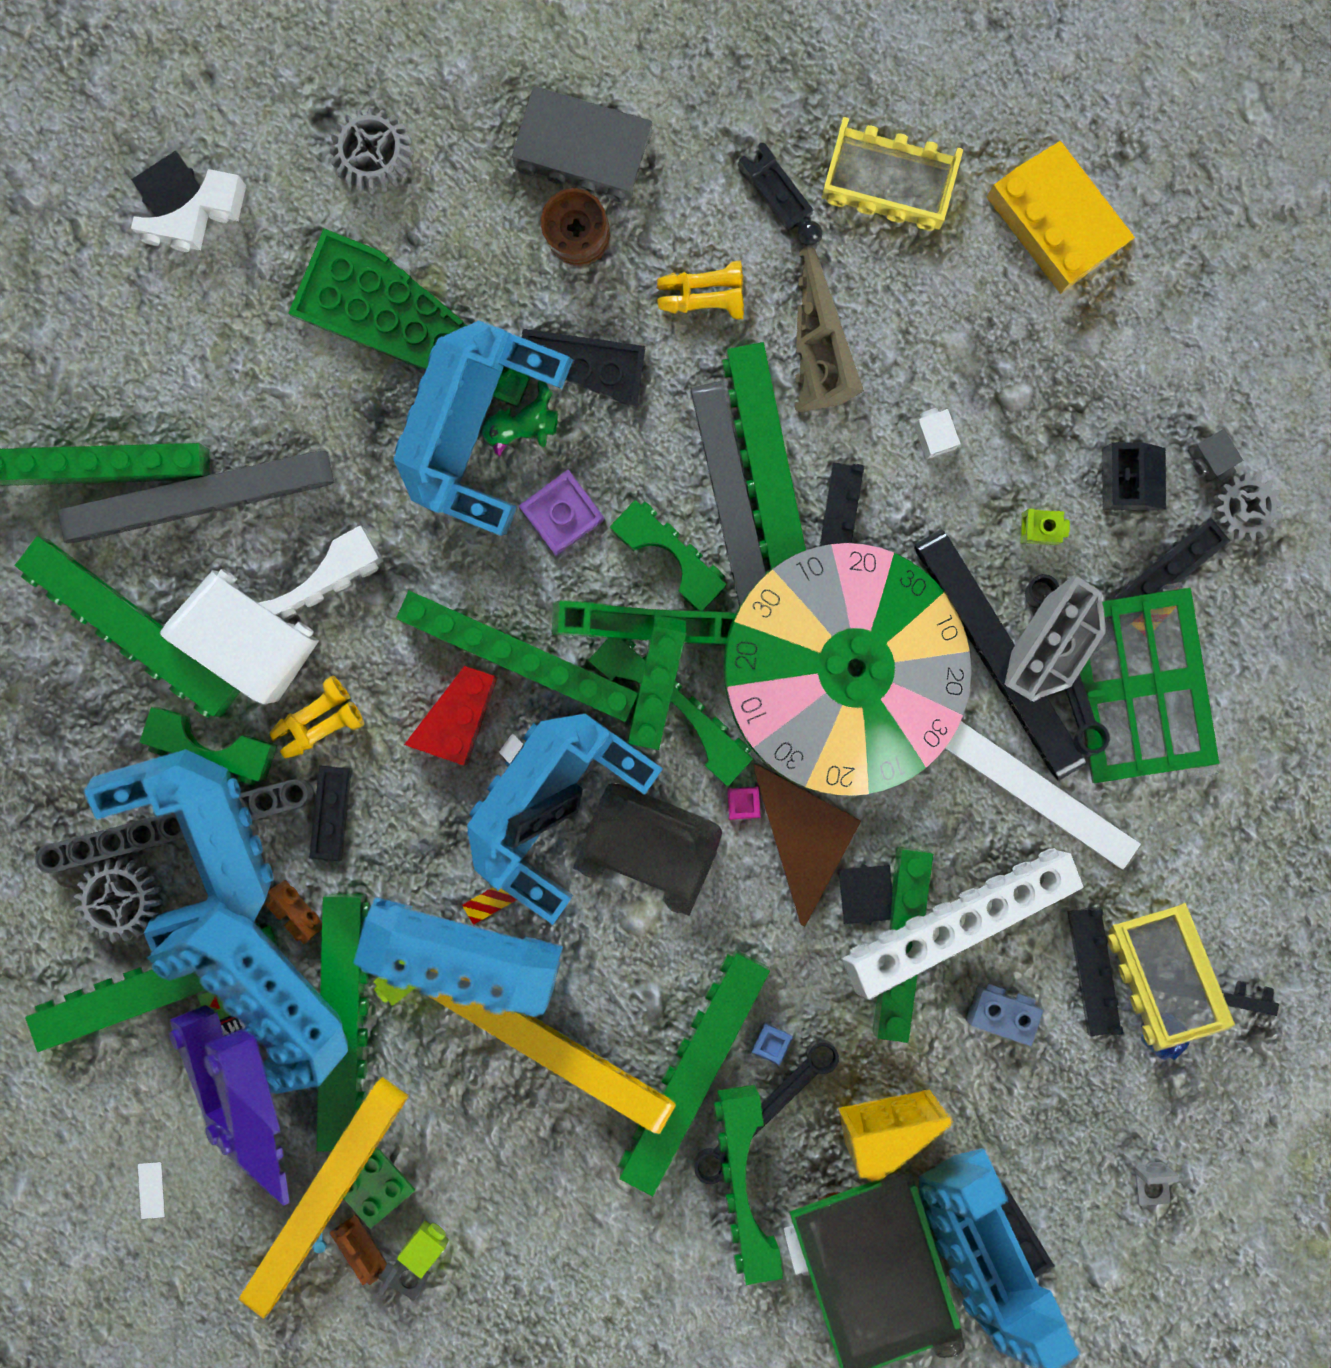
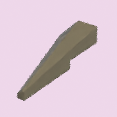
M808 246L799 251V257L803 258V277H800L798 286L802 288V305L798 306L796 353L800 355V374H796L795 383L800 385L799 402H795V410L797 412L841 405L864 391L816 250Z

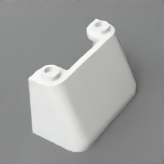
M220 569V571L212 570L168 620L160 632L161 636L251 699L262 704L279 702L319 640L312 636L314 631L301 622H297L296 625L286 623L238 590L239 586L235 583L237 578L224 569Z

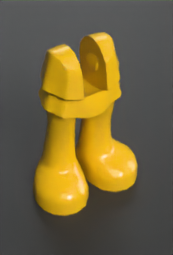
M733 261L721 270L699 274H686V272L678 275L673 272L657 279V289L680 290V296L658 298L657 303L660 310L676 314L677 311L687 313L690 310L722 308L726 309L733 319H744L742 261ZM721 286L732 288L719 292L691 294V289Z
M332 675L323 682L324 694L317 700L294 714L289 713L285 719H280L269 732L273 741L287 735L289 732L295 737L296 740L288 743L280 750L284 758L302 755L304 750L312 749L316 742L338 729L348 727L356 730L364 726L362 715L353 702L346 703L336 713L314 727L308 729L306 726L313 719L350 699L349 693L335 676Z

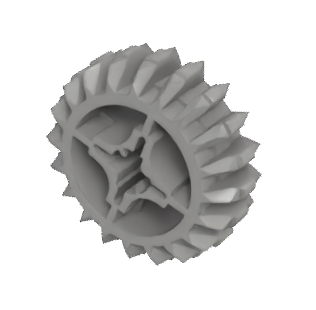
M369 107L367 115H363L361 110L357 109L356 118L352 119L349 115L345 116L347 122L345 126L337 123L336 128L340 134H331V140L335 144L329 146V152L334 156L331 158V163L333 167L337 168L336 173L338 177L345 178L347 186L351 187L356 184V189L359 192H362L367 186L368 191L373 195L376 191V186H380L382 192L386 193L387 187L385 184L391 182L394 187H397L396 177L406 178L407 174L403 168H411L412 162L408 158L414 155L413 148L409 146L412 143L411 136L405 134L407 131L405 125L402 123L398 124V119L395 115L387 118L386 111L381 109L376 116L374 109ZM368 131H380L375 135H369L366 133ZM357 138V148L351 152L352 156L348 158L350 146ZM364 143H367V145L370 148L376 151V154L379 159H376V157L368 151ZM395 144L393 157L387 164L385 156L391 150L390 147ZM367 167H375L378 170L367 172L359 169L364 170Z
M119 857L117 861L113 858H107L104 864L101 862L95 863L93 865L94 871L88 870L84 873L87 881H80L77 884L83 890V893L75 894L73 897L76 900L82 901V905L75 907L76 912L83 911L85 914L79 922L82 924L86 922L91 923L87 931L89 933L99 929L98 939L101 940L105 939L108 935L110 942H117L120 937L123 941L131 940L132 934L136 937L141 936L143 928L147 927L150 918H155L159 915V912L153 906L162 904L161 899L154 898V894L161 892L162 888H153L151 883L156 881L157 877L155 875L146 877L145 875L149 867L142 866L138 869V860L135 859L127 863L126 857ZM120 875L131 880L137 890L129 889L124 879L120 878ZM107 879V883L104 884L105 893L102 898L97 900L99 887ZM114 896H130V898L122 900V903H107V900L114 899ZM140 899L138 912L130 921L129 915H132L131 906L135 900ZM100 909L109 911L112 920H116V923L108 920L101 913Z

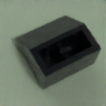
M1112 442L1102 449L1103 510H1166V448L1144 442Z

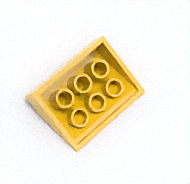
M1061 140L1024 162L995 183L986 197L1060 294L1135 238Z
M930 1089L838 1108L845 1145L859 1177H866L867 1180H877L885 1177V1173L897 1169L952 1125L951 1117Z

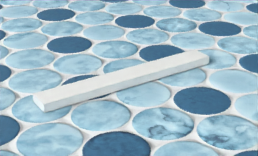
M962 721L949 744L945 747L947 751L1118 868L1124 870L1141 845Z

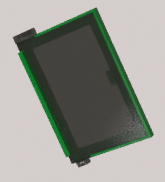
M899 1166L894 1171L885 1173L886 1176L881 1179L789 1212L840 1368H879L932 1347L936 1356L941 1358L954 1357L965 1349L960 1322L923 1205L909 1168L903 1170V1167Z

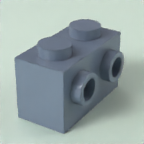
M988 983L987 988L977 985L966 1021L973 1027L1032 1046L1043 1010L1035 1005L1036 999L1020 993L1017 994L1016 998L1005 995L1006 989Z

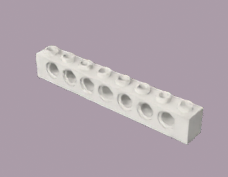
M1055 848L1045 850L1038 855V859L1015 865L1012 868L1013 871L1007 875L994 876L986 881L987 885L979 889H969L962 892L958 900L952 903H941L932 909V913L924 917L917 916L906 921L905 927L897 931H886L878 936L879 940L869 945L862 944L854 947L850 951L851 954L842 958L855 993L869 1000L1084 888L1071 853L1057 851ZM1044 873V881L1040 885V877ZM1018 886V895L1014 899V890ZM992 900V908L987 912V905ZM965 914L966 920L965 923L961 926L960 919L962 915ZM939 927V935L933 940V932ZM912 941V949L906 954V945ZM885 955V963L878 969V960L881 956Z

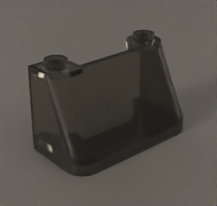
M610 783L606 786L573 869L591 878L602 876L607 868L664 891L663 901L668 909L675 913H683L690 916L716 857L722 837V829L715 822L650 795H644L642 792L628 786Z

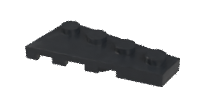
M523 329L521 338L573 359L565 381L637 409L646 346Z

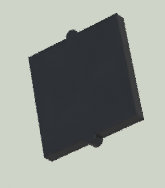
M176 150L131 179L143 197L142 202L150 207L156 217L178 210L187 204L201 187L193 176L195 174L194 170L187 167Z
M862 864L859 868L838 869L843 924L866 922L868 925H871L874 921L891 920L892 883L890 865L867 867V865Z

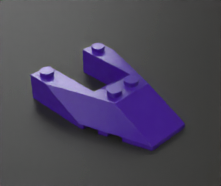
M207 1005L170 1019L173 1031L169 1032V1037L173 1047L179 1051L207 1125L205 1133L211 1145H216L223 1155H227L255 1183L283 1206L288 1204L286 1174L280 1170L278 1160L283 1158V1151L281 1146L276 1147L274 1134L280 1132L256 1037L243 1028L224 1036L218 1013Z

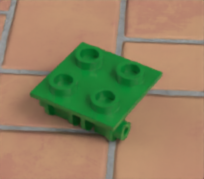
M377 1146L344 1197V1200L371 1229L416 1189Z

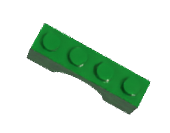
M634 500L612 523L610 531L632 551L654 546L670 552L678 561L682 571V581L678 594L696 611H704L726 588L727 584L723 581L726 576L714 565L708 568L700 560L703 555L692 544L686 547L677 539L680 536L679 532L668 522L663 526L655 518L658 513L648 503L644 501L642 504H639Z
M659 615L654 616L642 681L629 728L628 744L656 750L660 748L685 640L686 621Z
M161 707L150 708L139 743L149 746V752L161 756L167 755V752L175 753L188 750L227 768L229 772L238 775V781L255 785L256 781L267 780L278 746L251 736H240L228 748L214 751L203 746L195 738L189 716Z

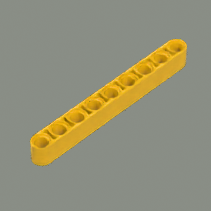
M431 968V972L438 973L435 968ZM466 976L460 977L461 980L471 982ZM439 993L438 997L429 996L654 1133H661L676 1106L670 1098L533 1016L503 1010L502 1014L492 1013L483 1009L484 1004L472 1001L471 1005L458 1004L451 1000L452 996Z
M381 1077L371 1089L241 1293L238 1300L263 1319L278 1302L407 1101L409 1095L386 1078Z

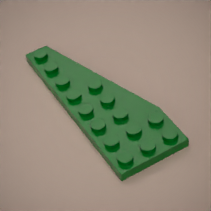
M325 228L322 230L288 312L293 318L425 371L429 364L430 352L436 345L437 340L467 326L463 320L430 292L421 287L410 275L400 269L380 250ZM504 366L492 398L519 408L530 378L525 374Z

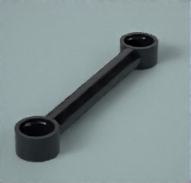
M1038 575L1027 585L1025 598L1032 607L1039 609L1043 602L1038 600L1032 592L1034 583H1045L1051 588L1052 592L1060 587L1057 580L1050 575ZM1079 673L1072 686L1065 689L1078 727L1074 735V745L1081 754L1095 756L1108 747L1110 735L1104 725L1096 722ZM1085 729H1093L1100 734L1102 744L1099 749L1091 750L1083 744L1082 733Z
M824 1039L813 1041L807 1048L806 1060L761 1103L764 1126L818 1074H828L835 1070L839 1062V1055L835 1046L830 1041ZM821 1046L830 1048L833 1052L832 1062L826 1067L815 1066L811 1060V1054L814 1049ZM759 1126V1127H757V1129H756V1131H755L753 1137H754L764 1126ZM719 1145L715 1149H703L695 1157V1174L705 1184H716L723 1179L722 1167L718 1174L714 1176L703 1175L699 1169V1162L707 1156L716 1157L721 1161V1164L727 1163L725 1152H720Z

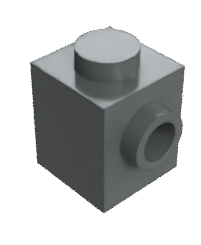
M1225 429L1188 449L1194 460L1193 467L1198 475L1204 477L1206 481L1215 477L1219 481L1224 480L1237 472L1234 466L1244 461Z

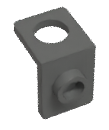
M398 1260L394 1265L388 1262L379 1277L383 1284L378 1295L382 1297L389 1285L408 1298L415 1300L427 1281L430 1272L427 1271L422 1279L418 1277V1283L415 1286L406 1287L402 1284L400 1277L404 1271L409 1269Z

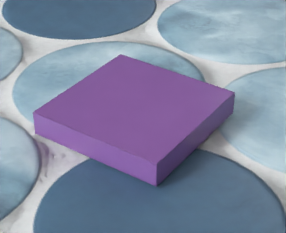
M569 469L519 505L522 512L555 556L605 521L604 516Z

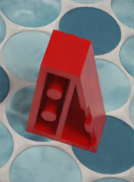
M464 666L404 745L460 765H468L498 677Z

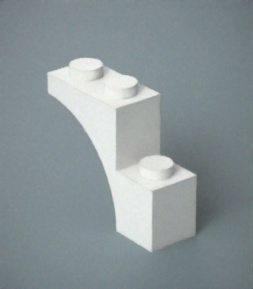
M208 169L202 186L187 204L172 213L159 217H133L131 229L141 237L140 240L150 245L159 246L160 242L171 244L173 249L183 252H189L190 248L201 250L208 215L209 218L223 223H227L228 219L239 221L246 185L239 175Z

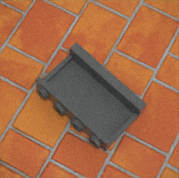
M533 86L513 150L512 160L514 166L522 174L528 176H535V173L543 175L552 183L564 185L565 182L576 185L577 189L586 190L591 194L597 191L606 194L608 199L616 202L632 201L633 188L647 143L649 144L653 133L652 121Z

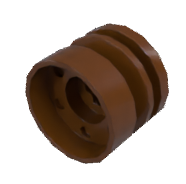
M571 188L561 190L553 195L543 207L540 220L542 234L558 259L565 264L578 267L590 265L602 257L609 246L611 232L605 210L598 198L586 190ZM577 226H581L583 231L579 233V237H574L572 232L576 231Z

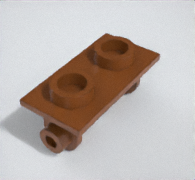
M286 880L268 891L265 906L271 910L279 921L288 915L290 920L283 926L295 938L296 942L301 941L304 945L322 930V921L316 912L309 908L299 896L297 890Z
M354 1215L329 1233L362 1285L366 1283L371 1285L379 1279L378 1275L382 1274L387 1262L357 1215Z

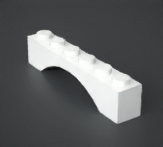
M360 525L332 541L329 551L318 569L303 584L285 595L273 600L259 602L258 604L283 621H286L297 614L296 609L305 604L307 607L316 605L324 599L323 594L332 589L338 592L352 584L351 579L360 574L362 577H366L379 569L377 565L384 561L369 533Z

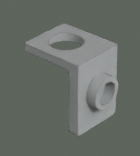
M1151 1162L1147 1163L1146 1166L1135 1167L1138 1204L1140 1206L1170 1204L1169 1183L1179 1182V1175L1165 1163ZM1145 1184H1161L1160 1194L1156 1197L1147 1196L1144 1191Z

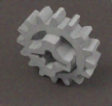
M1244 473L1240 476V479L1234 476L1228 479L1229 484L1225 483L1219 487L1223 494L1214 496L1213 500L1219 503V507L1212 509V513H1220L1221 518L1216 520V524L1224 523L1226 525L1223 531L1225 534L1233 531L1234 540H1240L1245 535V539L1248 542L1255 540L1256 536L1259 539L1266 537L1267 530L1272 531L1277 528L1273 520L1283 517L1280 512H1277V508L1283 506L1284 502L1276 501L1275 497L1281 491H1272L1270 489L1273 484L1272 480L1262 483L1261 474H1257L1251 479L1249 473ZM1248 487L1254 490L1247 493L1244 490L1240 491L1239 488ZM1246 502L1250 504V506L1248 507V510L1250 511L1249 513L1246 511V508L1248 506ZM1249 521L1252 525L1256 524L1257 526L1245 527L1242 524Z

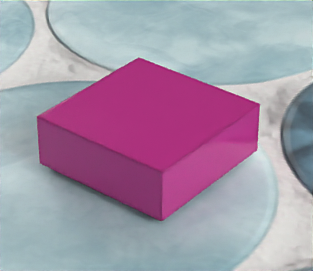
M759 787L727 788L729 820L761 818Z

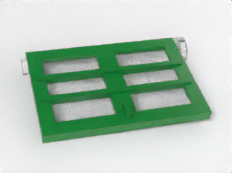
M1182 582L1163 585V592L1102 602L1105 634L1080 672L1095 720L1104 725L1110 735L1109 745L1104 751L1095 756H1088L1092 783L1186 769L1188 778L1219 774V756L1191 587L1183 588ZM1085 729L1086 747L1091 750L1099 749L1102 744L1100 734L1096 730Z

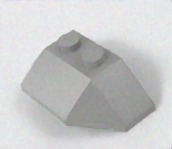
M1074 575L1049 594L1011 652L1005 685L1031 701L1071 687L1105 634L1102 591Z

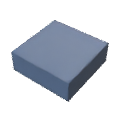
M764 1022L751 1052L780 1066L793 1036Z

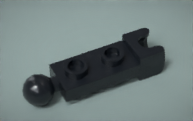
M763 142L759 143L757 156L760 162L752 163L746 156H742L738 161L740 172L754 186L788 232L797 226L799 228L798 236L802 243L810 246L817 244L823 235L821 226L817 222L807 219L813 214L814 209L776 161V157L768 146Z

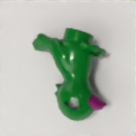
M538 381L537 397L515 417L510 416V408L506 411L500 409L498 413L484 422L482 427L483 438L487 444L493 447L496 455L500 457L506 446L517 438H537L538 444L544 448L547 443V435L555 436L558 425V411L549 410L548 404L552 391L547 383Z

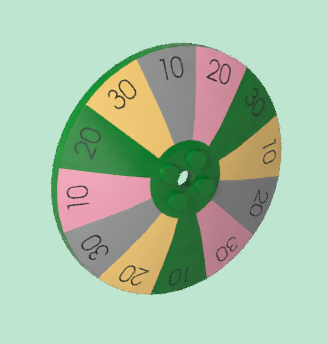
M841 543L815 547L801 552L781 562L755 584L739 606L732 621L725 646L723 673L726 696L733 719L750 748L764 763L787 780L802 787L828 794L853 796L876 793L900 785L927 768L941 754L957 731L964 715L971 684V659L967 636L961 619L946 593L932 577L908 559L894 552L865 544ZM852 659H856L862 664V673L858 677H853L848 672L847 666Z

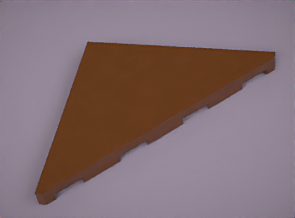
M755 764L753 770L799 923L805 927L861 821Z

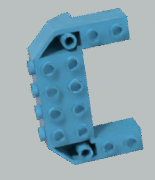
M476 321L439 338L430 352L428 367L425 375L422 376L419 382L417 397L414 405L411 406L408 412L407 424L403 434L398 439L393 459L411 501L434 512L445 513L497 535H507L517 506L463 485L460 482L504 366L562 389L573 359L482 321Z
M587 714L541 721L538 726L534 723L523 738L526 740L524 746L518 751L510 764L506 761L505 764L508 768L502 777L497 775L487 788L490 794L485 801L479 800L471 810L469 816L472 819L467 825L474 870L497 890L502 888L552 925L573 895L523 860L540 834L513 849L504 844L508 819L566 787L577 783L593 759L644 795L663 769Z
M182 750L92 777L84 789V793L96 820L151 804L156 817L171 812L175 813L208 894L206 901L165 912L150 919L144 935L151 952L173 931L199 921L218 902L226 905L227 909L234 914L243 915L254 922L266 900L274 876L270 864L264 863L262 858L263 847L258 835L254 836L251 830L252 819L247 807H242L239 799L241 796L239 783L236 778H231L227 768L188 750Z
M375 897L365 919L354 964L361 967L363 972L388 979L387 984L394 987L407 988L408 984L419 987V992L428 996L438 997L439 993L452 996L451 1000L458 1004L471 1005V1001L484 1004L483 1009L492 1013L502 1014L503 1010L537 1017L538 1014L545 1013L551 1000L561 963L559 960L563 946L527 936L524 939L414 911L413 906ZM399 960H403L406 965L399 963ZM428 968H435L438 973L427 970ZM466 976L471 982L461 980L460 977ZM499 985L503 990L492 988V986Z
M221 902L216 903L199 921L173 931L147 957L153 964L152 969L154 972L168 981L195 972L201 978L202 986L207 991L215 993L223 1001L224 1009L230 1015L238 1017L246 1026L245 1030L254 1035L256 1040L260 1041L268 1049L267 1054L269 1057L262 1064L271 1093L279 1094L319 1086L348 1052V1040L344 1034L339 1014L252 920L243 915L234 914Z
M985 1149L954 1155L920 1175L919 1196L929 1228L933 1230L937 1238L935 1242L936 1248L940 1255L947 1260L951 1268L949 1275L953 1283L960 1288L965 1298L962 1300L964 1308L986 1332L996 1350L1000 1354H1005L1030 1368H1061L1079 1356L1080 1353L1052 1291L1038 1286L1001 1207V1204L1008 1200Z

